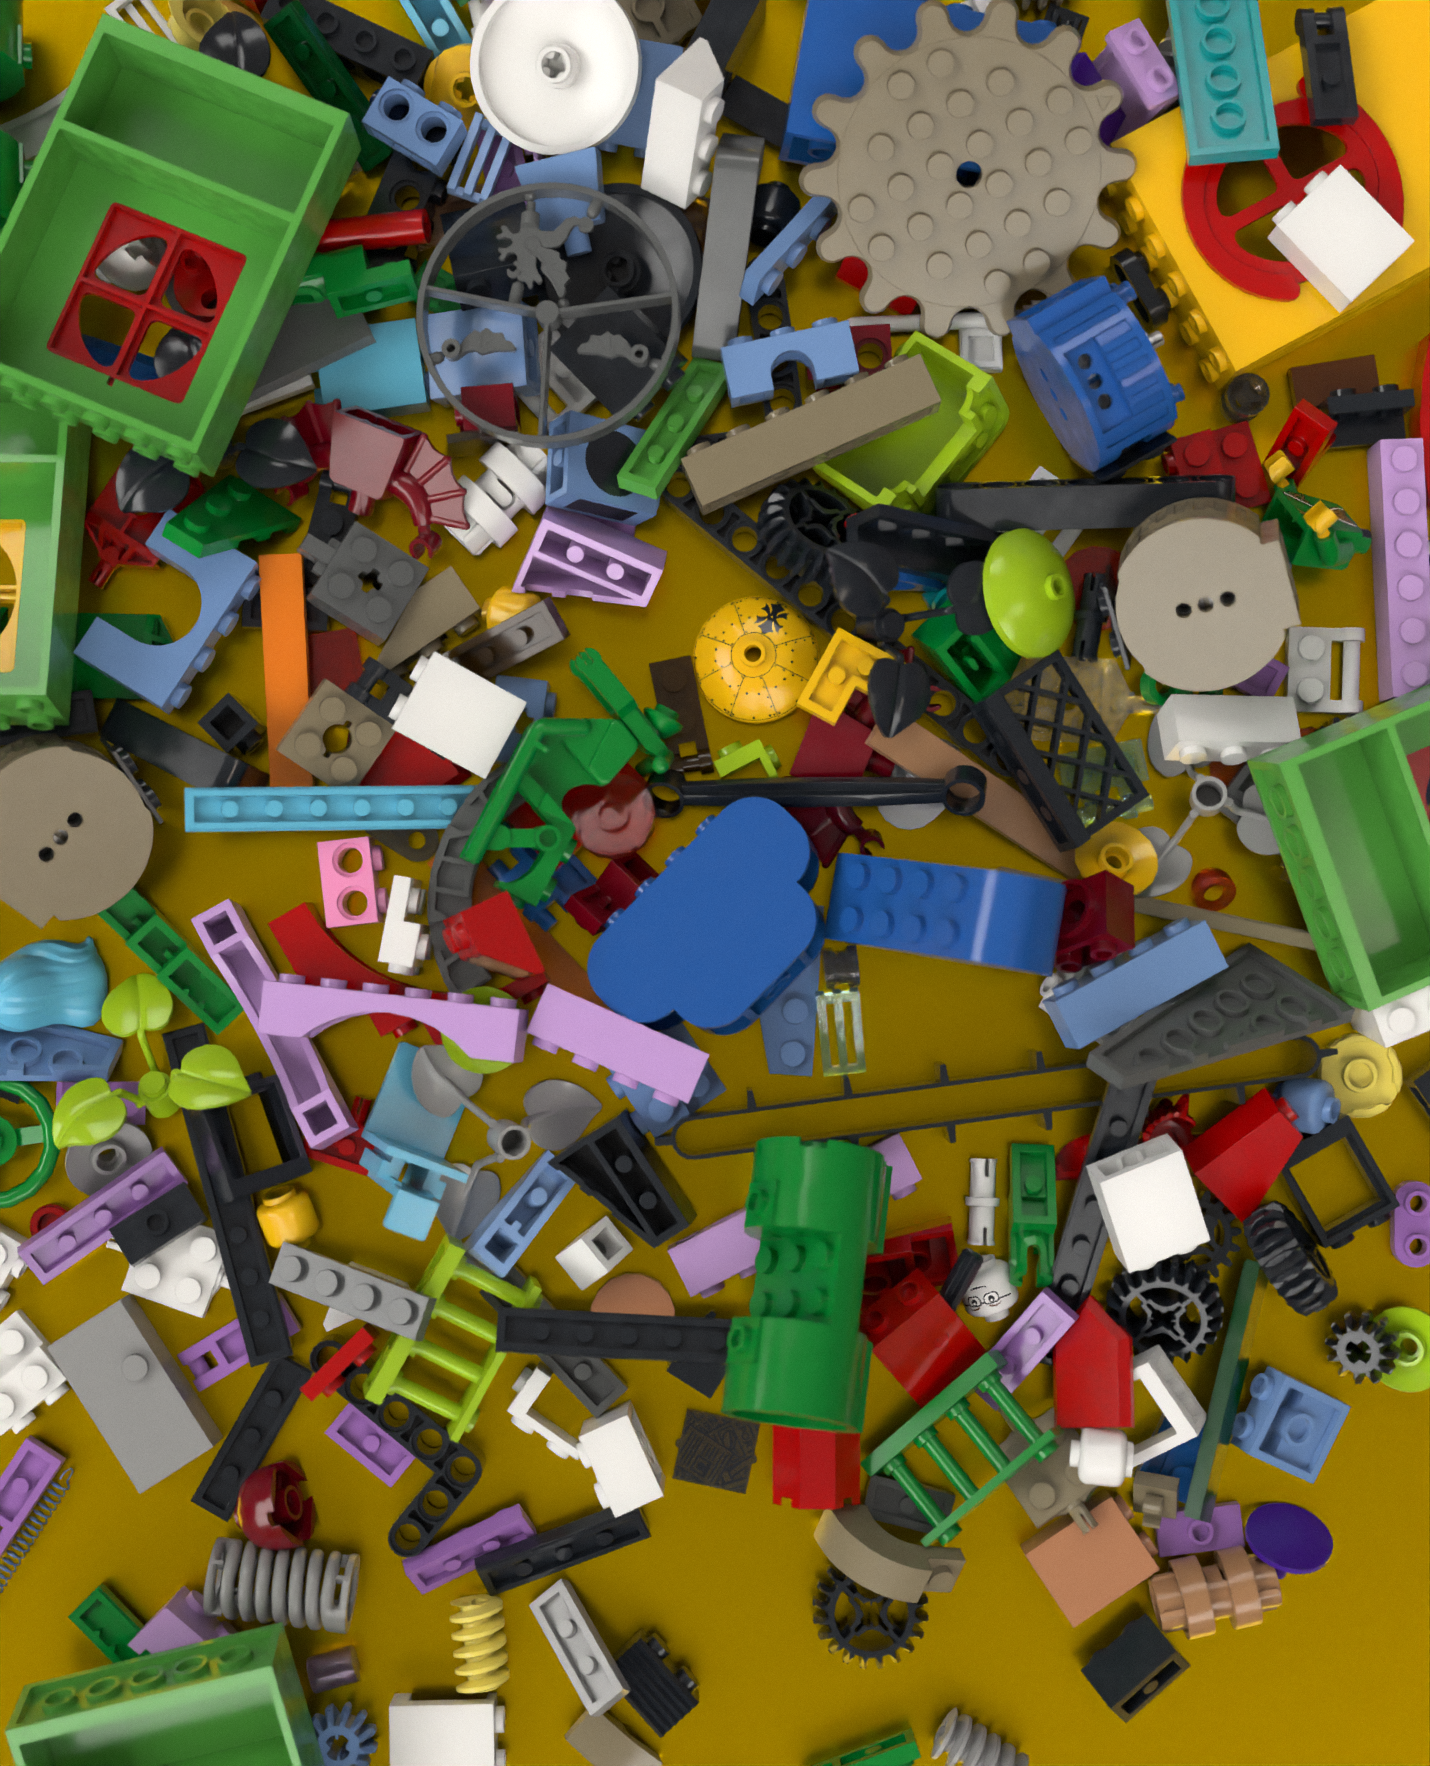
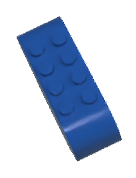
M762 797L739 799L728 805L716 817L713 814L708 816L696 829L695 833L698 836L686 848L684 846L678 847L665 861L667 868L656 879L650 877L639 886L634 894L637 899L626 910L620 908L608 918L604 925L606 930L596 940L590 951L587 972L595 993L616 1014L655 1031L674 1028L686 1020L699 1029L713 1035L728 1036L737 1034L750 1027L818 957L825 943V939H823L825 920L821 910L809 895L819 874L820 864L817 850L796 819L776 802Z
M837 853L823 939L1052 977L1067 889L1065 888L1066 885L994 870Z

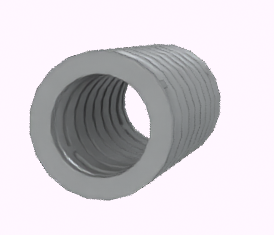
M218 1537L211 1552L206 1574L203 1599L204 1616L216 1618L222 1616L223 1613L224 1617L229 1620H235L241 1616L246 1622H253L258 1619L262 1624H270L274 1620L275 1623L283 1622L284 1626L291 1622V1625L295 1628H303L307 1624L312 1630H319L324 1627L328 1632L347 1634L351 1625L357 1596L360 1555L352 1553L350 1555L343 1554L342 1556L339 1551L330 1553L319 1597L324 1552L321 1549H314L310 1555L306 1587L302 1598L308 1561V1551L305 1547H298L294 1552L289 1588L286 1595V1585L292 1556L291 1549L277 1551L275 1561V1551L261 1548L259 1556V1547L255 1546L251 1541L246 1543L243 1551V1542L240 1539ZM241 1561L239 1588H236L234 1585ZM340 1565L345 1568L344 1576L339 1575ZM273 1567H274L272 1589H271V1592H270V1595H269V1586H270L271 1577H272V1572H273ZM255 1574H256V1585H255V1589H254V1592H253V1584H254V1579H255ZM336 1584H342L339 1599L334 1600Z

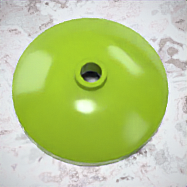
M1026 528L1003 533L990 547L983 570V593L989 618L999 637L1015 653L1032 659L1049 656L1063 645L1074 619L1075 592L1070 571L1057 548L1040 533Z

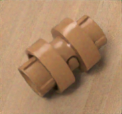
M1242 1545L1215 1550V1564L1205 1567L1200 1566L1195 1555L1169 1560L1168 1572L1153 1575L1151 1579H1148L1152 1606L1160 1630L1165 1633L1183 1630L1186 1638L1191 1640L1214 1635L1216 1632L1215 1620L1229 1618L1235 1630L1262 1624V1612L1274 1610L1277 1606L1282 1605L1281 1589L1275 1568L1263 1562L1255 1553L1247 1555Z

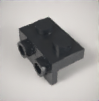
M1385 384L1372 388V393L1356 394L1355 388L1331 391L1330 397H1327L1316 407L1338 423L1333 432L1337 436L1336 440L1329 449L1374 445L1383 439H1405L1404 414L1415 406L1414 389L1399 390L1398 384Z

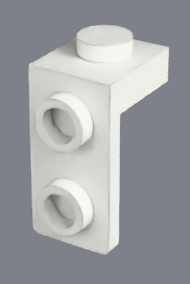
M540 1361L533 1371L525 1367L512 1386V1389L517 1394L507 1409V1412L513 1415L511 1421L528 1434H532L535 1430L548 1440L546 1446L558 1456L567 1459L570 1455L578 1460L580 1457L576 1444L579 1441L531 1408L553 1374L552 1370Z

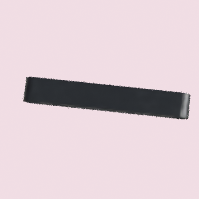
M1210 474L1121 477L1104 483L1099 482L1095 478L943 483L935 486V517L993 531H1011L1019 528L1060 530L1138 527L1146 518L1159 509L1185 499L1207 497L1236 503V477Z

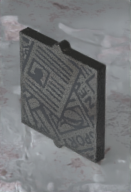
M518 427L514 429H505L508 431L518 433ZM482 430L467 431L446 435L445 453L451 459L483 455L497 441L505 447L509 443L495 438Z
M687 1407L681 1438H677L675 1442L676 1447H678V1453L672 1478L746 1494L751 1466L757 1462V1456L754 1452L760 1423Z

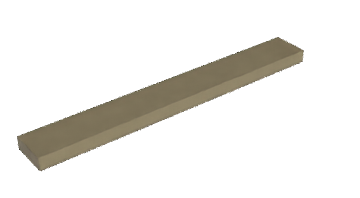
M1006 867L995 868V871L1024 875L1057 883L1065 881L1059 878ZM1134 895V913L1170 921L1187 917L1189 921L1206 920L1209 928L1213 930L1316 951L1309 931Z

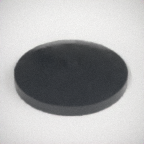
M631 183L604 184V194L618 200L639 216L656 235L665 250L679 291L681 331L691 319L698 304L703 251L695 229L675 204L642 189L641 185ZM605 209V223L594 225L593 231L588 233L592 252L567 257L564 244L559 248L551 249L559 252L561 259L568 263L566 273L571 281L565 286L567 293L564 298L568 299L570 307L591 304L607 286H617L628 298L671 292L666 271L653 247L630 223ZM542 273L546 293L537 295L539 302L550 300L557 305L560 298L550 280ZM672 304L639 309L668 339L672 320ZM577 318L562 320L561 326L556 330L562 335Z

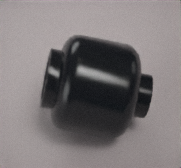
M771 181L757 186L750 241L759 247L766 248L801 210L800 200L785 183Z

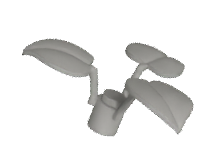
M1162 707L1157 711L1150 727L1147 741L1149 759L1154 768L1163 776L1175 777L1186 770L1189 777L1196 783L1189 797L1192 810L1172 839L1163 829L1158 827L1138 829L1150 840L1158 859V871L1153 883L1141 894H1137L1149 898L1170 893L1181 886L1187 879L1193 863L1192 856L1185 848L1177 844L1199 815L1211 817L1218 814L1223 807H1227L1232 813L1242 816L1237 824V834L1247 849L1260 855L1280 853L1256 785L1246 789L1242 799L1243 808L1234 803L1232 798L1227 797V788L1220 779L1212 776L1204 777L1203 774H1198L1194 768L1206 767L1212 761L1183 764L1181 761L1164 760L1157 714Z
M443 1044L423 1045L419 1048L413 1061L411 1075L417 1100L428 1112L443 1118L453 1115L462 1103L490 1127L487 1132V1142L490 1148L495 1151L492 1155L476 1160L472 1168L463 1163H453L454 1166L469 1175L466 1183L441 1174L440 1179L447 1183L441 1199L433 1198V1200L439 1203L435 1215L445 1232L459 1240L474 1232L482 1220L497 1205L501 1192L500 1180L493 1172L480 1170L481 1167L494 1162L502 1163L505 1158L509 1160L522 1158L530 1149L531 1139L539 1147L551 1151L561 1150L570 1146L582 1135L593 1117L602 1109L601 1103L592 1094L576 1084L559 1079H549L538 1082L526 1092L523 1098V1106L528 1117L523 1118L520 1125L509 1119L496 1121L468 1098L479 1090L483 1074L469 1072L458 1066L449 1057Z

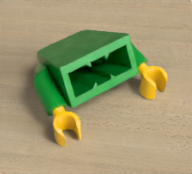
M1282 450L1277 451L1264 462L1265 469L1271 480L1275 483L1273 487L1275 494L1261 523L1278 519L1291 564L1343 570L1348 567L1354 553L1365 554L1369 550L1372 542L1371 532L1368 529L1359 528L1342 506L1299 493L1292 478H1285L1295 470V467Z

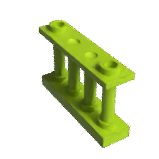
M446 1233L415 1291L437 1299L431 1318L435 1319L439 1316L491 1342L490 1347L480 1365H477L423 1338V1341H414L391 1332L362 1384L365 1399L380 1406L387 1394L392 1396L394 1393H397L448 1418L449 1421L446 1428L449 1438L458 1443L464 1431L469 1433L475 1426L480 1414V1409L477 1407L507 1353L495 1352L497 1325L445 1300L446 1295L442 1293L449 1280L455 1281L460 1278L512 1304L514 1308L539 1309L543 1295L540 1294L542 1288L537 1278L531 1275L528 1276L522 1289L466 1262L467 1257L464 1256L466 1250L462 1241ZM417 1354L470 1380L459 1403L403 1377L404 1372L400 1369L408 1356L414 1357Z

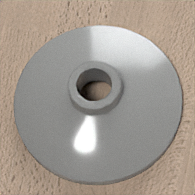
M125 1121L121 1130L104 1142L89 1146L68 1147L65 1156L66 1173L71 1183L79 1191L91 1196L150 1155L152 1147L142 1129ZM106 1149H112L108 1154H100Z

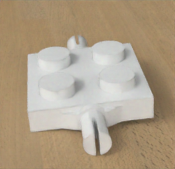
M200 1224L135 1267L129 1264V1270L121 1290L194 1316L205 1318L212 1297L220 1287L230 1290L214 1228ZM113 1240L107 1241V1248L122 1252L117 1242Z

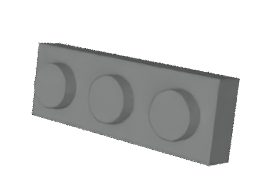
M560 1579L529 1605L590 1716H601L632 1691L569 1580Z

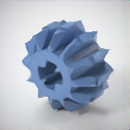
M350 1702L344 1704L341 1713L332 1703L327 1705L325 1715L315 1713L311 1720L325 1766L370 1765L371 1759L368 1754L375 1753L378 1747V1742L371 1738L376 1733L377 1727L376 1724H363L368 1714L366 1709L359 1711L355 1716L351 1714L352 1704ZM340 1735L348 1739L347 1744L344 1742L342 1747L334 1743L335 1738L338 1740Z

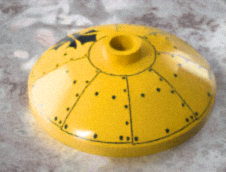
M764 596L740 598L719 608L702 626L693 650L695 679L707 701L723 715L740 722L753 724L772 722L795 711L798 708L796 706L797 701L820 661L817 638L804 616L789 604ZM751 648L761 650V657L755 662H750L746 659V653Z

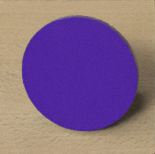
M1269 1503L1256 1508L1248 1517L1245 1526L1247 1543L1258 1558L1275 1568L1278 1579L1285 1578L1287 1573H1312L1320 1570L1328 1563L1333 1551L1332 1536L1325 1524L1311 1512L1292 1504Z

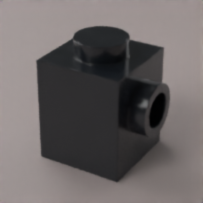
M229 692L197 722L227 754L238 757L241 753L244 756L251 754L263 742L264 738L261 734L267 729L238 697Z

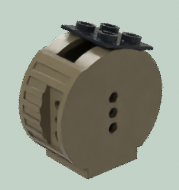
M56 733L27 736L0 749V899L41 929L52 916H55L60 921L75 920L97 914L114 905L133 888L147 865L153 843L152 816L160 824L164 821L156 811L163 807L151 787L146 785L142 778L135 780L133 774L138 772L139 769L118 742L111 746L103 737L99 738V741L114 763L97 749L76 740L61 738Z

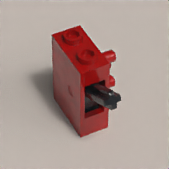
M970 1248L962 1250L939 1292L921 1270L916 1268L892 1289H882L877 1296L878 1301L859 1316L858 1332L866 1335L868 1342H873L872 1353L921 1408L926 1406L987 1352L955 1313L984 1262L983 1257Z

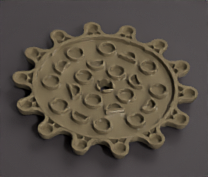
M927 0L917 9V37L910 47L904 50H894L888 47L878 36L871 34L861 37L856 42L853 50L854 58L864 74V84L861 90L852 97H840L831 93L822 94L816 98L812 106V115L816 123L828 129L836 140V149L828 160L808 164L799 175L800 188L805 194L830 199L835 203L838 211L835 224L830 229L824 231L816 241L818 256L827 263H835L848 257L861 259L868 268L867 281L859 293L861 307L869 313L877 314L883 312L898 297H911L920 306L919 327L921 332L930 339L943 338L949 332L955 315L966 308H973L981 312L988 330L993 335L1006 336L1010 334L1011 331L1006 321L1017 315L1016 306L1021 295L1031 290H1037L1050 297L1076 282V279L1068 266L1072 252L1082 246H1092L1101 250L1110 249L1117 244L1121 235L1120 226L1117 221L1101 211L1099 195L1107 185L1130 179L1137 169V159L1133 152L1126 148L1109 147L1102 142L1100 137L1102 121L1119 109L1123 102V90L1113 80L1105 79L1088 86L1078 84L1071 74V65L1081 47L1080 33L1070 25L1058 26L1040 43H1027L1021 39L1017 29L1019 9L1013 0H992L985 10L984 18L980 25L969 31L959 30L953 25L949 12L942 2ZM972 161L980 166V177L974 185H963L957 181V170L964 162Z

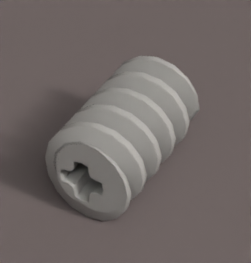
M957 1707L953 1708L946 1715L934 1737L931 1758L935 1760L945 1751L948 1753L945 1766H954L958 1762H961L962 1766H1028L1029 1756L1026 1753L1020 1752L1016 1754V1749L1011 1743L1001 1745L1000 1736L996 1733L987 1735V1729L983 1724L977 1723L972 1726L971 1716L968 1714L958 1716Z

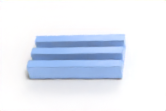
M475 112L446 187L448 194L476 204L492 196L512 145L509 140L503 137L484 118L482 113ZM481 130H484L486 134L465 188L460 187ZM499 135L502 137L481 194L474 192L495 136Z

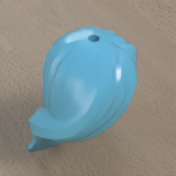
M88 936L85 941L78 944L61 940H40L27 944L0 962V1028L6 1031L24 1032L52 1024H65L81 1028L95 1025L101 1019L102 1006L108 993V983L105 966L97 953L93 938Z

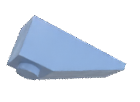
M546 1150L464 1243L463 1246L466 1250L464 1256L467 1257L466 1262L498 1278L505 1277L574 1186L575 1182L547 1163L554 1157L549 1150Z

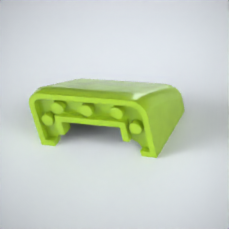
M915 330L911 337L897 348L894 358L903 354H907L908 358L918 354L921 355L942 400L939 411L812 467L820 477L834 488L836 487L844 496L849 497V500L862 510L880 503L935 516V486L943 483L963 482L1002 433L1009 419V407L993 376Z

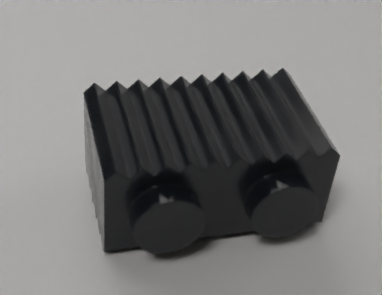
M641 1629L616 1651L612 1657L632 1690L624 1698L661 1738L698 1705L699 1691L697 1688L700 1684L686 1666L682 1665L680 1668L675 1666L674 1662L668 1657L671 1653L670 1649L657 1634L653 1633L649 1636L645 1630Z

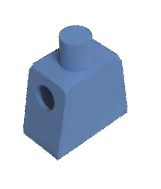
M595 146L515 166L521 186L547 182L569 183L604 193L601 152ZM540 198L534 200L536 202L535 212L540 214V231H554L569 217L575 216L580 219L588 217L587 209L590 204L589 202L568 198ZM602 207L596 219H591L594 225L605 223V208ZM574 227L564 243L567 257L592 252L588 233L584 234L579 231V227Z

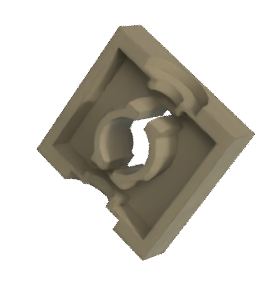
M324 678L275 749L329 786H358L396 730L392 729L393 725ZM349 720L350 722L346 725L349 732L347 746L340 751H328L326 757L323 756L327 750L323 744L325 730L334 724L344 725Z

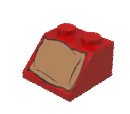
M507 890L443 920L446 929L442 930L444 941L452 954L458 952L461 960L517 981L545 971Z

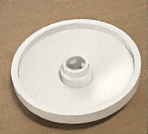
M494 0L482 16L473 38L470 53V76L475 97L482 112L490 124L503 137L528 151L557 156L597 146L608 139L624 123L632 110L639 92L642 77V53L634 25L627 12L617 0Z

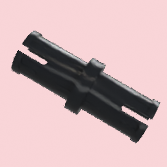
M1084 573L1083 575L1084 581L1079 610H1075L1073 619L1077 624L1070 659L1085 662L1088 659L1089 663L1098 662L1097 656L1102 626L1107 625L1108 617H1103L1097 597V592L1101 591L1099 581L1104 579L1105 574L1096 573V577H1093V573Z

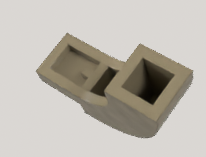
M844 1503V1508L824 1510L813 1534L828 1559L853 1581L875 1593L904 1602L918 1603L923 1591L950 1593L966 1562L961 1548L928 1546L925 1548L924 1545L911 1544L892 1536L877 1524L867 1505L858 1504L852 1506V1504Z

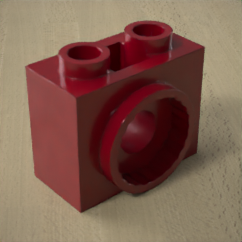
M1107 870L1081 880L1068 879L1061 883L1066 885L1065 888L1067 890L1054 967L1062 973H1077L1085 966L1099 961L1112 960L1118 954L1135 948L1134 886Z

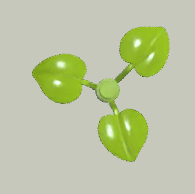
M139 973L130 976L111 991L103 1003L101 1017L106 1029L115 1036L129 1037L137 1033L150 1072L141 1078L138 1085V1095L121 1088L111 1092L108 1083L98 1077L85 1079L73 1085L61 1097L54 1112L52 1122L53 1141L58 1149H63L70 1146L94 1145L112 1138L124 1126L127 1117L126 1105L120 1098L133 1102L137 1108H142L145 1105L154 1117L166 1118L173 1115L179 1107L202 1110L235 1103L251 1096V1089L246 1082L236 1057L231 1051L220 1045H204L188 1052L182 1060L181 1069H173L171 1071V1078L166 1073L160 1072L145 1031L160 1030L168 1025L174 1009L173 999L168 988L154 975Z

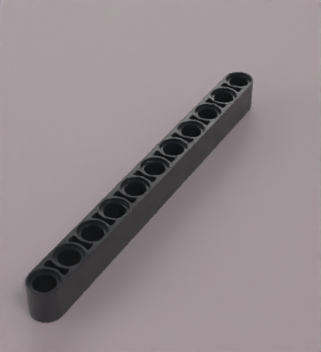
M679 465L661 494L663 501L670 509L781 601L800 612L808 623L831 641L836 632L832 627L831 619L839 613H846L853 618L855 628L849 633L860 638L856 631L858 616H853L842 608L830 583L820 587L813 580L806 585L803 578L799 575L790 578V571L788 575L781 579H774L767 574L765 569L767 563L776 558L765 555L767 545L758 541L760 531L755 527L757 523L737 506L730 503L721 507L724 513L722 520L716 524H707L700 518L701 510L692 490L682 497L671 495L667 490L671 481L677 478L687 480L682 470V465ZM742 532L752 534L756 538V546L747 552L736 549L732 541L737 534ZM814 586L821 592L822 600L815 606H806L799 600V591L803 587ZM899 640L890 643L898 651L907 648ZM914 654L913 663L919 664L925 670L930 684L941 689V691L931 690L930 701L934 695L944 694L950 698L953 705L952 712L949 715L940 716L934 712L925 711L921 717L985 770L999 779H1012L1013 777L1010 772L998 765L996 760L997 752L986 734L983 742L972 743L965 738L963 733L964 725L970 721H977L969 709L974 703Z

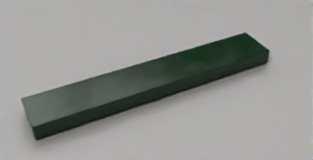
M1246 1259L1243 1264L1184 1509L1186 1517L1211 1523L1269 1280L1257 1261Z

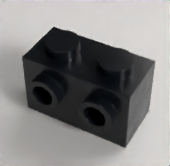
M1145 1613L1139 1619L1129 1622L1123 1628L1121 1635L1110 1645L1096 1651L1091 1656L1089 1663L1080 1671L1108 1707L1127 1723L1191 1665L1166 1634L1160 1630L1159 1626Z

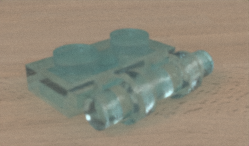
M1141 738L1118 742L1117 744L1140 781H1148L1149 775ZM1099 746L1087 749L1086 761L1104 766L1106 757L1104 747ZM1078 751L1059 755L1076 759ZM1056 762L1061 786L1072 788L1075 766ZM1084 769L1081 791L1096 794L1095 791H1100L1103 773ZM1112 776L1110 788L1118 787L1119 800L1124 801L1133 793L1123 778ZM1149 793V796L1119 817L1123 816L1124 820L1137 818L1138 813L1154 810L1152 795ZM1081 799L1082 807L1078 808L1077 814L1082 822L1088 826L1095 821L1098 803ZM1107 805L1106 812L1114 807Z

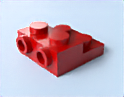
M1248 420L1211 431V429L1177 438V441L1167 446L1164 450L1165 453L1161 454V463L1166 476L1231 475L1236 477L1237 504L1251 510L1268 505L1272 500Z

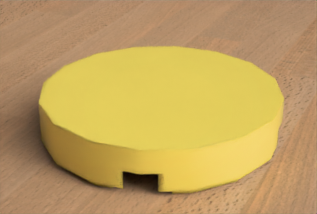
M1347 1033L1333 1039L1326 1047L1336 1048L1338 1054L1321 1058V1063L1315 1071V1078L1325 1080L1332 1085L1335 1098H1338L1341 1103L1340 1113L1347 1114L1352 1118H1370L1386 1111L1397 1093H1399L1403 1083L1402 1065L1395 1050L1391 1046L1385 1048L1361 1033Z

